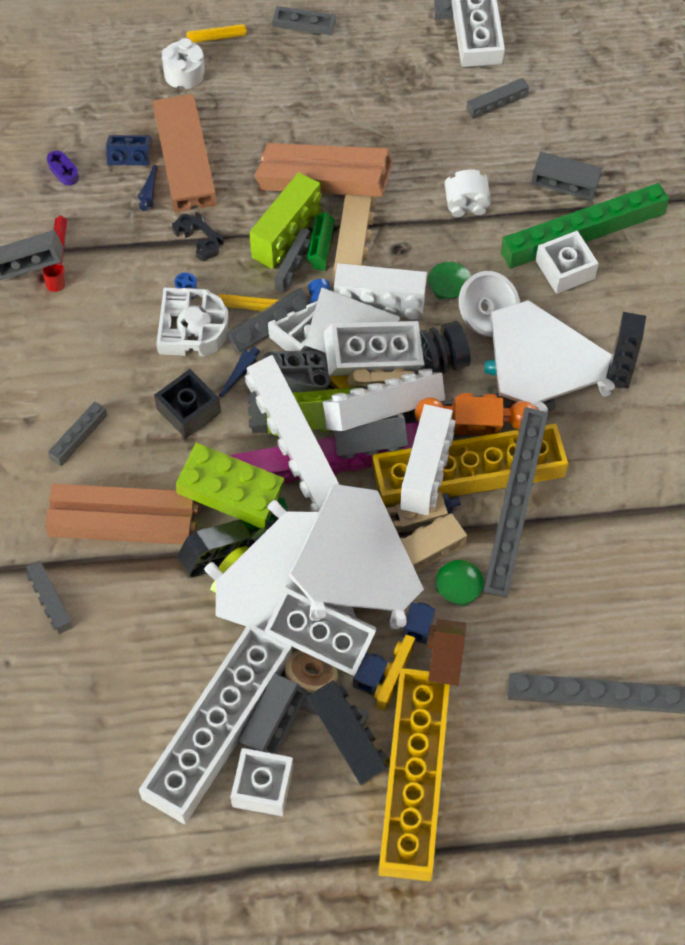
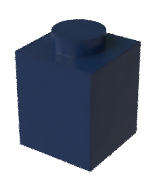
M411 602L406 625L403 628V638L409 635L414 637L416 642L427 644L431 625L434 621L435 608H432L427 603Z
M365 653L353 677V688L374 696L378 685L382 684L385 678L384 672L388 662L378 654L370 655Z

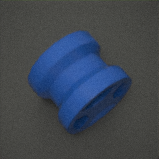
M184 272L176 276L174 281L175 288L183 289L189 286V288L197 289V281L193 274Z

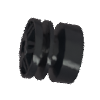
M458 321L442 324L440 333L435 327L430 328L429 332L427 330L420 331L423 360L426 369H432V372L445 374L448 372V363L454 371L470 366L471 354L466 334Z

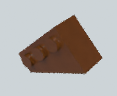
M437 619L436 625H431L428 649H432L428 682L459 686L466 635L465 622Z

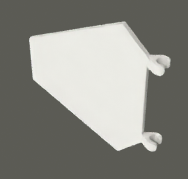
M529 300L491 312L500 396L517 402H530L537 410L547 412L548 408L542 402L596 383L603 397L611 395V390L615 388V385L606 378L612 356L610 353Z
M332 485L289 576L312 602L310 619L313 621L325 618L326 609L324 604L392 611L390 627L392 629H400V627L406 625V617L403 610L424 589L378 490Z
M273 500L268 505V509L279 519L226 572L222 573L213 562H210L204 569L216 581V616L244 626L250 623L263 631L285 586L289 585L302 591L291 579L289 573L319 513L286 511L276 500ZM329 604L356 617L351 606Z

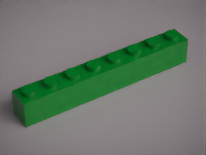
M660 183L653 184L504 236L501 254L508 267L512 269L536 260L538 245L578 231L584 242H588L665 215L669 197Z

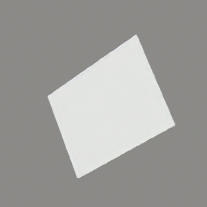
M321 287L305 345L326 353L324 331L331 323L399 322L400 317Z

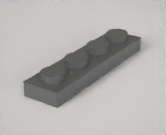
M298 288L228 330L226 334L235 351L240 352L269 334L268 322L281 320L293 311L294 313L305 309L306 305H309L310 302L303 288Z

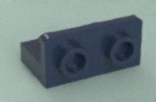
M109 135L106 143L107 164L148 166L150 164L149 151L152 144L151 135Z

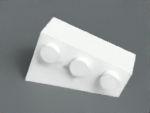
M317 301L306 305V308L294 313L293 311L288 313L287 317L281 320L268 322L269 338L285 351H316L317 349L308 347L305 343Z

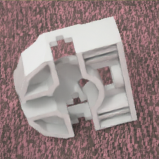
M164 288L157 336L158 353L160 355L186 356V350L189 351V348H193V351H198L199 356L205 357L217 352L226 341L229 320L228 309L221 298L211 293L208 289ZM195 295L203 297L202 307L192 306L191 297H195ZM171 316H178L177 329H171ZM185 322L188 323V327H187V328H186L185 326H183V324H184ZM191 334H195V337H198V341L188 340L187 336L191 337Z

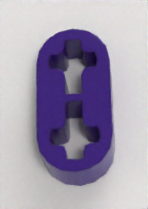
M61 151L50 152L47 156V164L51 172L64 185L70 186L77 183L79 180L78 170L70 159Z

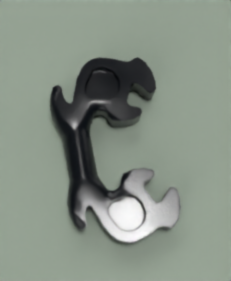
M195 212L196 217L189 214L180 215L176 222L172 223V230L175 236L179 237V232L182 231L185 238H188L193 234V228L200 229L209 240L200 239L197 241L196 257L201 261H207L209 258L216 257L219 254L218 242L224 245L223 236L214 231L198 212Z

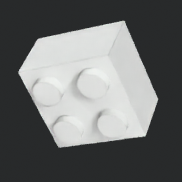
M578 231L538 245L536 262L556 294L595 279L599 263Z
M242 748L231 793L232 807L283 816L293 772V757Z

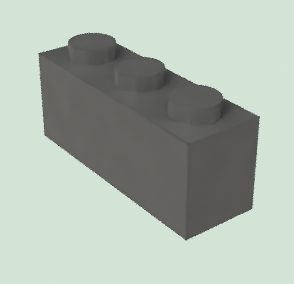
M540 152L533 170L531 184L593 201L602 168L550 153Z
M55 230L0 246V280L60 263L63 246Z
M401 413L344 431L332 430L335 452L337 456H342L343 459L353 458L356 456V453L365 452V455L377 454L381 449L398 451L402 449V446L408 445L405 418Z
M273 674L249 722L242 730L238 742L250 750L277 754L309 692L298 683Z

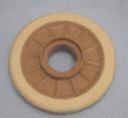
M301 650L292 653V656L285 664V673L288 680L298 683L309 693L315 692L332 680L335 682L338 680V668ZM312 667L318 673L310 674L306 671V668Z

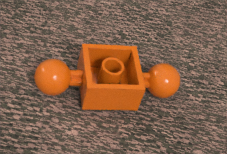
M462 393L455 397L452 406H443L438 399L433 397L420 400L415 408V417L420 422L424 404L453 410L452 420H456L453 431L454 435L485 436L499 433L503 422H510L515 429L519 430L524 408L536 409V407L530 402L519 401L513 404L511 408H503V398H497L495 394L474 397L471 393Z

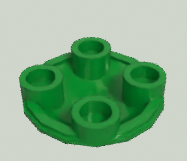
M442 262L430 270L428 285L435 293L437 299L457 298L463 284L471 275L459 263Z
M454 560L446 563L439 569L436 576L437 592L445 600L461 607L467 606L470 602L474 601L481 594L484 587V578L481 571L473 563L465 560Z

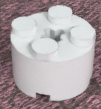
M183 38L163 49L164 77L169 85L175 88L183 86L184 89H190L202 82L205 73L204 56L202 49L197 44L191 42L188 38Z
M462 170L455 173L456 177L450 179L449 176L445 180L448 209L452 212V216L461 217L466 213H473L474 215L486 213V208L491 203L486 174L484 176L480 175L478 170Z

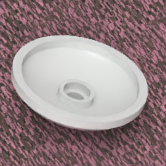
M482 271L469 277L463 284L459 294V309L465 323L475 333L488 338H493L491 312L520 303V298L514 285L506 277L493 271Z

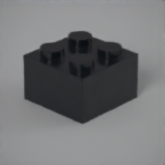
M191 369L154 394L156 409L185 439L221 413L220 398Z

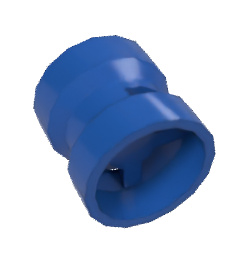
M316 279L309 283L308 291L312 296L311 303L318 300L321 287L330 290L328 280Z

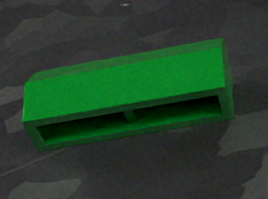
M328 212L317 214L315 217L307 260L312 263V269L326 271L335 228V219Z

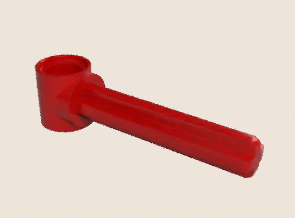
M63 215L55 218L53 229L63 246L61 262L43 268L45 286L51 292L61 291L65 287V267L62 263L68 220Z

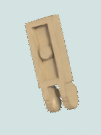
M399 368L392 370V372H384L383 369H375L368 372L366 369H358L348 376L347 382L351 387L368 388L367 385L385 384L387 379L398 378L400 380L402 375L411 374L414 371H405V369Z
M437 492V503L435 508H430L429 516L400 509L401 503L397 504L396 507L386 508L389 516L397 514L400 521H392L395 529H406L435 520L440 516H447L448 512L442 492Z

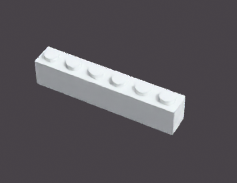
M422 369L418 371L419 374L417 375L414 373L404 374L400 380L392 378L385 380V384L367 385L368 389L365 390L364 388L350 390V394L347 395L346 393L334 394L332 399L323 401L327 430L344 431L415 409L418 402L427 397L443 401L445 400L442 373L432 372V369Z

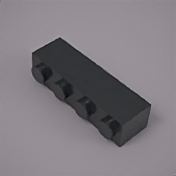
M623 312L607 377V379L614 383L616 388L629 389L643 340L646 322L645 315Z
M332 680L307 697L359 784L363 786L389 770L386 764L390 761L382 748L377 751L373 744V741L376 740L369 727L363 728L359 721L363 717L355 704L353 706L349 705L346 700L349 694L343 684L337 685Z

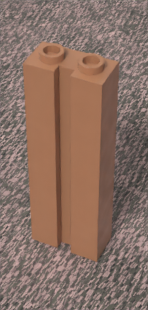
M194 94L153 100L154 116L174 213L191 210L192 206L198 205L200 208L217 206Z
M267 143L265 151L261 154V163L259 168L256 169L255 179L258 181L261 190L283 191L299 172L319 182L320 193L383 197L393 161L388 148Z
M51 484L49 509H47L45 521L48 537L183 544L186 538L197 530V523L193 522L194 515L199 513V502L179 495L175 490Z

